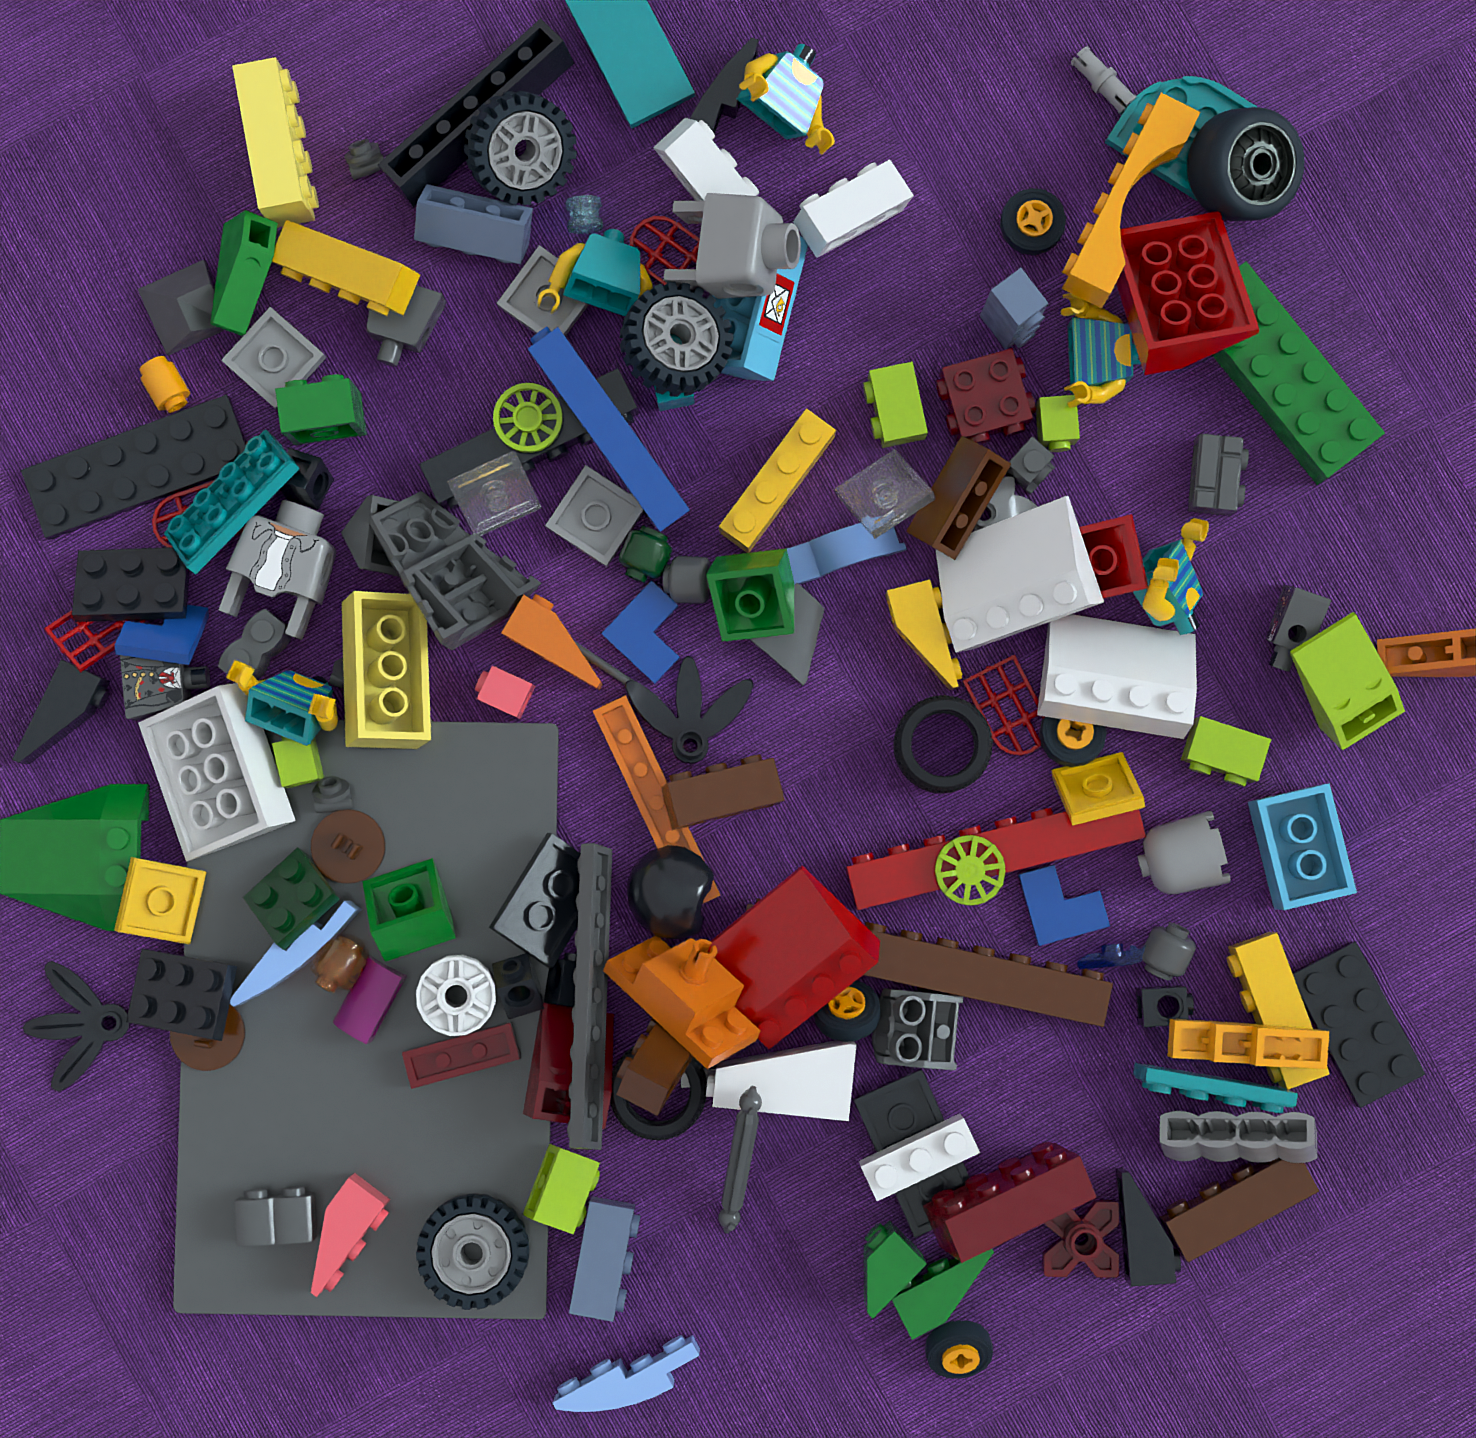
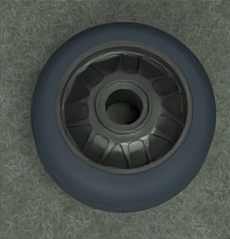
M1251 107L1221 112L1201 127L1191 144L1187 160V173L1191 190L1197 201L1209 213L1218 211L1224 220L1256 221L1269 218L1284 209L1294 198L1300 187L1305 163L1302 142L1293 125L1281 114L1273 110Z

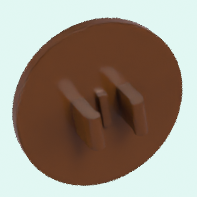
M340 810L326 816L317 825L311 839V854L316 867L327 878L339 883H356L370 877L381 865L385 854V838L378 823L369 815L357 810Z
M229 1004L222 1041L170 1031V1042L176 1056L187 1066L201 1071L216 1070L228 1065L239 1054L245 1039L243 1019L238 1010L231 1004Z

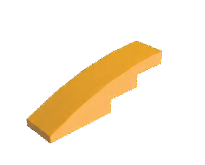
M1170 1019L1167 1056L1179 1059H1201L1224 1063H1246L1255 1066L1327 1069L1329 1031L1248 1023Z

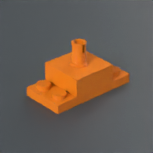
M654 936L607 960L603 971L706 1069L711 1068L757 1040L761 1030L735 1007L744 985L714 958L717 954V947L715 945L711 947L708 953L712 942L705 939L695 941L693 938H690L671 948L660 937Z

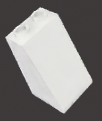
M836 1040L719 1062L716 1071H709L706 1097H713L712 1107L741 1110L739 1106L740 1096L753 1085L762 1099V1106L757 1112L849 1121L856 1044L854 1041L842 1042Z

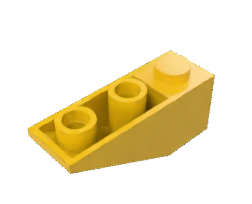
M929 579L887 590L885 596L894 630L949 690L956 689L958 687L957 680L962 679V672L957 657L951 659L948 644H952L946 622L942 623L938 609L943 608L939 588H932Z

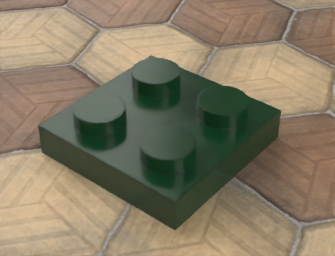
M298 847L243 896V899L275 944L283 950L291 945L340 900L307 854Z

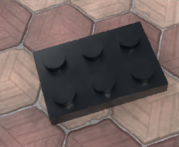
M173 547L80 550L77 557L72 617L75 622L186 618L190 570L185 566Z
M553 833L545 835L489 926L491 930L548 968L554 967L578 927L576 898L579 893L580 884L578 859L581 853Z
M142 949L126 1022L222 1041L237 966Z

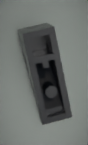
M61 659L12 760L18 763L31 764L93 716L97 708L101 709L108 700L110 689L107 688L110 680L86 669L80 673L72 662Z
M1116 1168L1126 1282L1131 1287L1176 1283L1175 1272L1181 1271L1178 1249H1173V1244L1130 1173L1124 1168Z

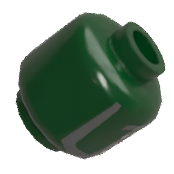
M642 526L640 530L630 531L618 559L620 564L627 568L625 575L641 583H645L647 577L651 579L660 578L672 553V547L667 543L668 537L646 526Z

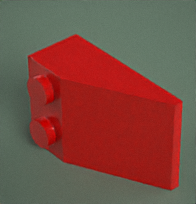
M1132 514L1079 527L1103 599L1148 588Z

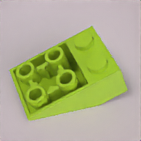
M1354 612L1290 651L1319 728L1342 751L1405 712L1392 677Z

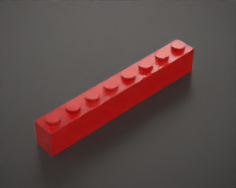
M1052 807L1031 812L1032 820L1017 823L1015 816L995 821L996 829L982 832L980 825L959 830L960 836L975 835L992 842L1003 856L1005 873L1146 838L1139 809L1072 826L1066 811L1053 814ZM943 834L923 839L924 847L910 850L909 844L888 848L889 856L874 859L873 852L852 857L853 865L846 866L845 869L856 910L940 890L935 877V863L941 849L951 840L946 841ZM972 841L960 843L966 856L970 855ZM978 842L976 857L979 858L988 847ZM955 846L949 849L946 855L958 861L960 855ZM992 852L983 863L984 865L998 863ZM943 860L941 872L954 870L955 865ZM999 869L987 870L985 875L989 877L999 875ZM956 876L943 878L947 888L957 880Z

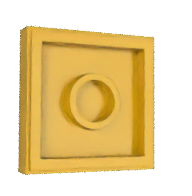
M1123 752L1095 758L1083 766H1064L1051 770L1054 784L1072 826L1145 808L1144 796Z
M131 857L114 930L121 933L190 944L206 871Z

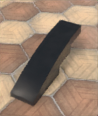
M751 38L724 66L704 93L690 119L697 122L700 120L705 122L714 135L722 115L736 119L741 102L736 99L742 91L739 84L744 81L746 64L757 58L759 52L758 39Z

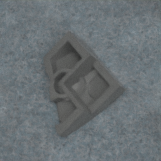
M796 583L794 585V633L749 639L802 686L808 680L824 607L802 586Z

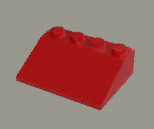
M1211 212L1120 229L1121 247L1126 263L1116 284L1144 375L1184 368L1259 334V326L1220 212Z
M801 866L712 939L708 953L711 947L715 945L717 947V954L714 958L744 985L735 1007L761 1030L757 1039L770 1049L875 966L879 960L880 940L804 866Z

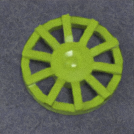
M521 383L510 387L499 397L494 407L493 422L498 436L508 447L522 453H532L545 449L558 438L563 424V413L559 401L550 390L535 383ZM532 390L530 402H524L520 391ZM538 392L548 398L539 406L535 404ZM513 394L516 395L519 402L517 407L506 402ZM553 403L556 414H542V411ZM502 407L513 412V417L500 418ZM543 420H557L554 430L542 424ZM514 423L515 426L504 435L500 424ZM539 429L550 435L543 442H541L537 433ZM520 430L522 435L519 444L509 440ZM528 433H532L536 445L525 446Z
M975 835L960 836L948 842L939 852L935 863V877L941 891L952 901L962 905H979L992 899L1001 889L1005 879V862L1001 852L989 840ZM972 841L970 855L966 856L960 843ZM978 842L988 847L979 858L976 857ZM954 846L960 855L958 861L946 855L949 849ZM993 852L998 863L984 865L983 861ZM943 860L955 865L954 870L941 872ZM999 869L998 880L985 875V871ZM956 876L957 880L947 888L943 878ZM982 880L994 885V888L987 895L980 883ZM961 884H965L963 898L953 894ZM971 885L976 886L981 898L969 900Z

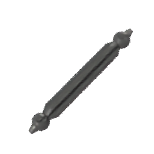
M753 1085L739 1099L741 1110L736 1116L721 1199L723 1209L718 1215L719 1223L727 1234L733 1231L740 1222L739 1210L744 1202L759 1121L757 1111L762 1106V1099Z

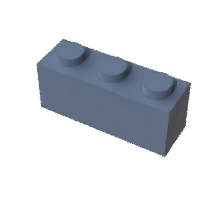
M426 184L417 201L414 240L425 242L432 247H447L460 250L467 255H482L495 258L503 263L521 264L529 246L533 208Z
M1019 268L991 289L980 317L1005 350L1014 344L1020 348L1036 335L1034 332L1040 327L1039 323L1045 319L1043 313L1048 302L1023 269Z
M591 1197L569 1314L613 1322L616 1311L623 1312L627 1290L620 1289L622 1275H630L634 1256L633 1252L627 1251L629 1237L637 1238L641 1217L634 1214L635 1204Z

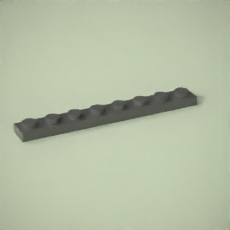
M595 843L581 844V856L578 859L580 884L579 893L576 898L578 930L575 933L577 961L573 973L576 987L575 1005L572 1009L574 1038L570 1049L573 1064L572 1081L569 1085L571 1115L567 1126V1133L570 1139L569 1148L602 1150L608 975L603 969L609 958L612 849Z

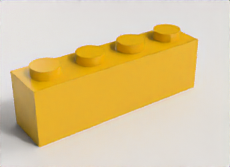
M286 220L275 245L272 259L273 263L283 267L280 274L298 282H301L303 277L311 279L309 282L310 286L328 294L331 288L339 290L338 297L356 305L359 304L360 299L367 301L368 309L384 316H388L389 311L404 316L420 277V274L399 262Z
M806 408L721 522L719 533L746 553H749L833 441L836 429Z
M1267 932L1228 946L1231 956L1226 958L1233 977H1239L1244 989V991L1239 993L1242 1004L1247 1013L1252 1012L1256 1024L1313 1029L1277 933ZM1266 1066L1272 1082H1278L1280 1087L1287 1090L1330 1074L1328 1068Z

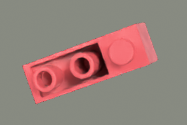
M356 1173L346 1180L325 1211L311 1293L316 1297L324 1289L329 1292L334 1289L344 1275L339 1270L347 1258L352 1262L357 1258L367 1244L362 1240V1237L370 1227L376 1231L389 1214L384 1208L390 1199Z

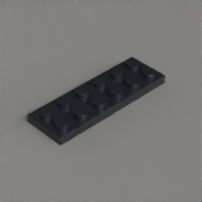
M226 394L25 468L21 472L44 537L51 540L173 495L176 492H181L219 477L221 469L227 463L233 462L245 450L247 443L232 401Z

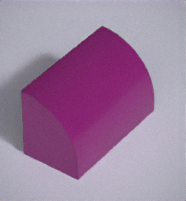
M369 955L362 966L364 967L363 971H361V968L357 979H355L357 981L352 984L353 986H351L333 1019L334 1025L364 1044L373 1041L407 978L405 974Z

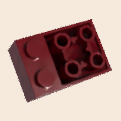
M544 1003L545 1009L540 1010L523 1114L532 1119L568 1124L571 1115L569 1085L572 1081L573 1064L570 1056V1049L574 1038L573 1007ZM613 1013L606 1014L602 1129L606 1128L612 1092Z

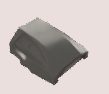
M884 988L879 997L881 1016L872 1034V1045L876 1062L888 1065L956 1070L957 1063L954 1062L959 1003L963 1004V996Z

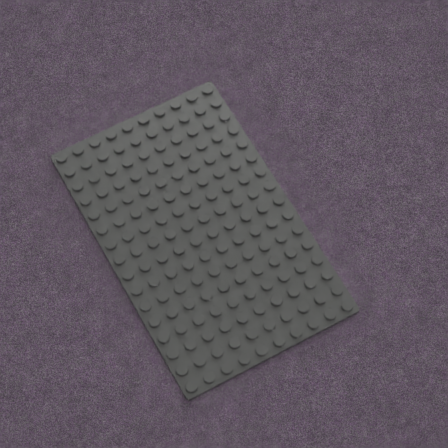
M338 720L334 730L325 731L321 728L315 736L324 778L336 776L346 780L349 783L350 793L354 801V809L349 810L361 811L372 817L384 834L385 854L382 863L365 880L433 858L451 910L456 938L385 962L370 933L363 882L339 883L322 874L340 900L317 920L318 923L324 927L344 901L351 900L362 910L343 932L309 964L276 987L242 1005L234 1006L243 1019L245 1039L242 1049L232 1062L216 1070L201 1071L193 1069L181 1061L173 1308L177 1313L537 1320L545 1317L547 1312L549 1226L523 1215L550 1144L551 1121L532 1119L523 1114L540 1010L508 1019L496 990V1002L491 1016L481 1028L473 1031L477 1032L512 1022L521 1056L519 1060L411 1089L402 1052L458 1037L435 1031L423 1020L417 1008L416 990L420 978L435 961L447 955L463 954L478 959L489 969L494 979L492 963L525 954L517 946L491 930L489 926L545 835L553 833L557 836L559 728L555 724L430 721L431 740L418 749L346 747L345 720ZM264 729L275 760L272 743L282 741L281 735ZM319 781L292 788H284L296 821L260 836L187 861L188 868L206 871V877L190 944H184V957L237 966L231 997L274 943L243 899V896L297 847L305 852L315 865L311 854V839L314 830L326 816L336 812H315L312 790ZM369 955L405 974L407 978L373 1041L364 1044L334 1025L333 1019L353 984L351 982L355 981L352 976L355 977L359 973ZM529 955L540 982L543 1003H545L544 996L549 968ZM452 985L446 991L447 998L451 1003L461 1004L467 999V992L460 985ZM356 1173L390 1199L384 1208L389 1214L376 1231L370 1227L362 1237V1240L367 1244L353 1262L347 1258L339 1270L344 1275L331 1292L324 1289L316 1297L311 1293L325 1211L346 1180ZM304 1186L305 1192L315 1193L317 1238L313 1242L237 1246L235 1200L239 1197H244L245 1190L265 1188L267 1189V1195L282 1194V1188ZM486 1194L496 1200L504 1201L505 1205L510 1209L513 1208L518 1218L523 1221L529 1238V1259L521 1281L507 1297L493 1306L489 1305L484 1309L477 1310V1308H471L470 1310H464L460 1306L452 1307L447 1305L445 1300L437 1299L434 1296V1292L431 1289H427L424 1284L425 1280L418 1271L419 1264L416 1261L417 1242L427 1219L445 1202L461 1195ZM470 1242L464 1245V1253L469 1259L479 1260L482 1258L483 1252L477 1243Z

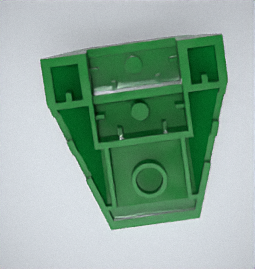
M109 784L0 819V894L106 931H115L131 857H141V821H149L150 784Z

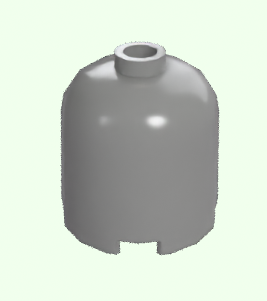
M1206 811L1158 825L1146 834V838L1143 841L1144 854L1137 856L1142 877L1150 876L1154 886L1160 892L1168 895L1180 894L1230 883L1229 873L1222 874L1220 865L1228 864L1219 829L1211 830L1208 821L1214 820L1212 811Z

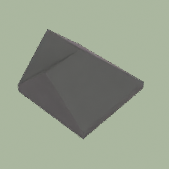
M201 260L137 289L168 356L225 331V329L210 324L215 282L205 260Z
M368 495L341 532L359 569L398 576L368 520L372 515L400 501Z

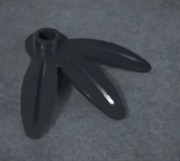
M686 656L681 663L677 677L676 707L678 718H676L663 701L642 684L633 680H628L625 683L627 695L639 715L656 731L673 740V754L679 761L686 764H695L705 758L709 748L708 739L721 732L738 716L747 703L754 687L752 680H742L721 695L708 709L703 718H700L702 705L700 677L694 659L691 656ZM686 742H693L697 749L694 752H687L683 745Z
M49 961L44 969L51 985L67 1003L81 1011V1013H55L40 1016L26 1022L23 1026V1031L27 1035L49 1040L82 1036V1039L64 1055L55 1070L51 1087L59 1092L73 1084L84 1074L97 1057L104 1041H115L122 1038L127 1033L130 1023L126 1022L128 1013L123 1007L117 1004L102 1005L100 999L82 978L70 969L56 962ZM107 1016H113L116 1019V1027L113 1030H109L104 1026V1019Z

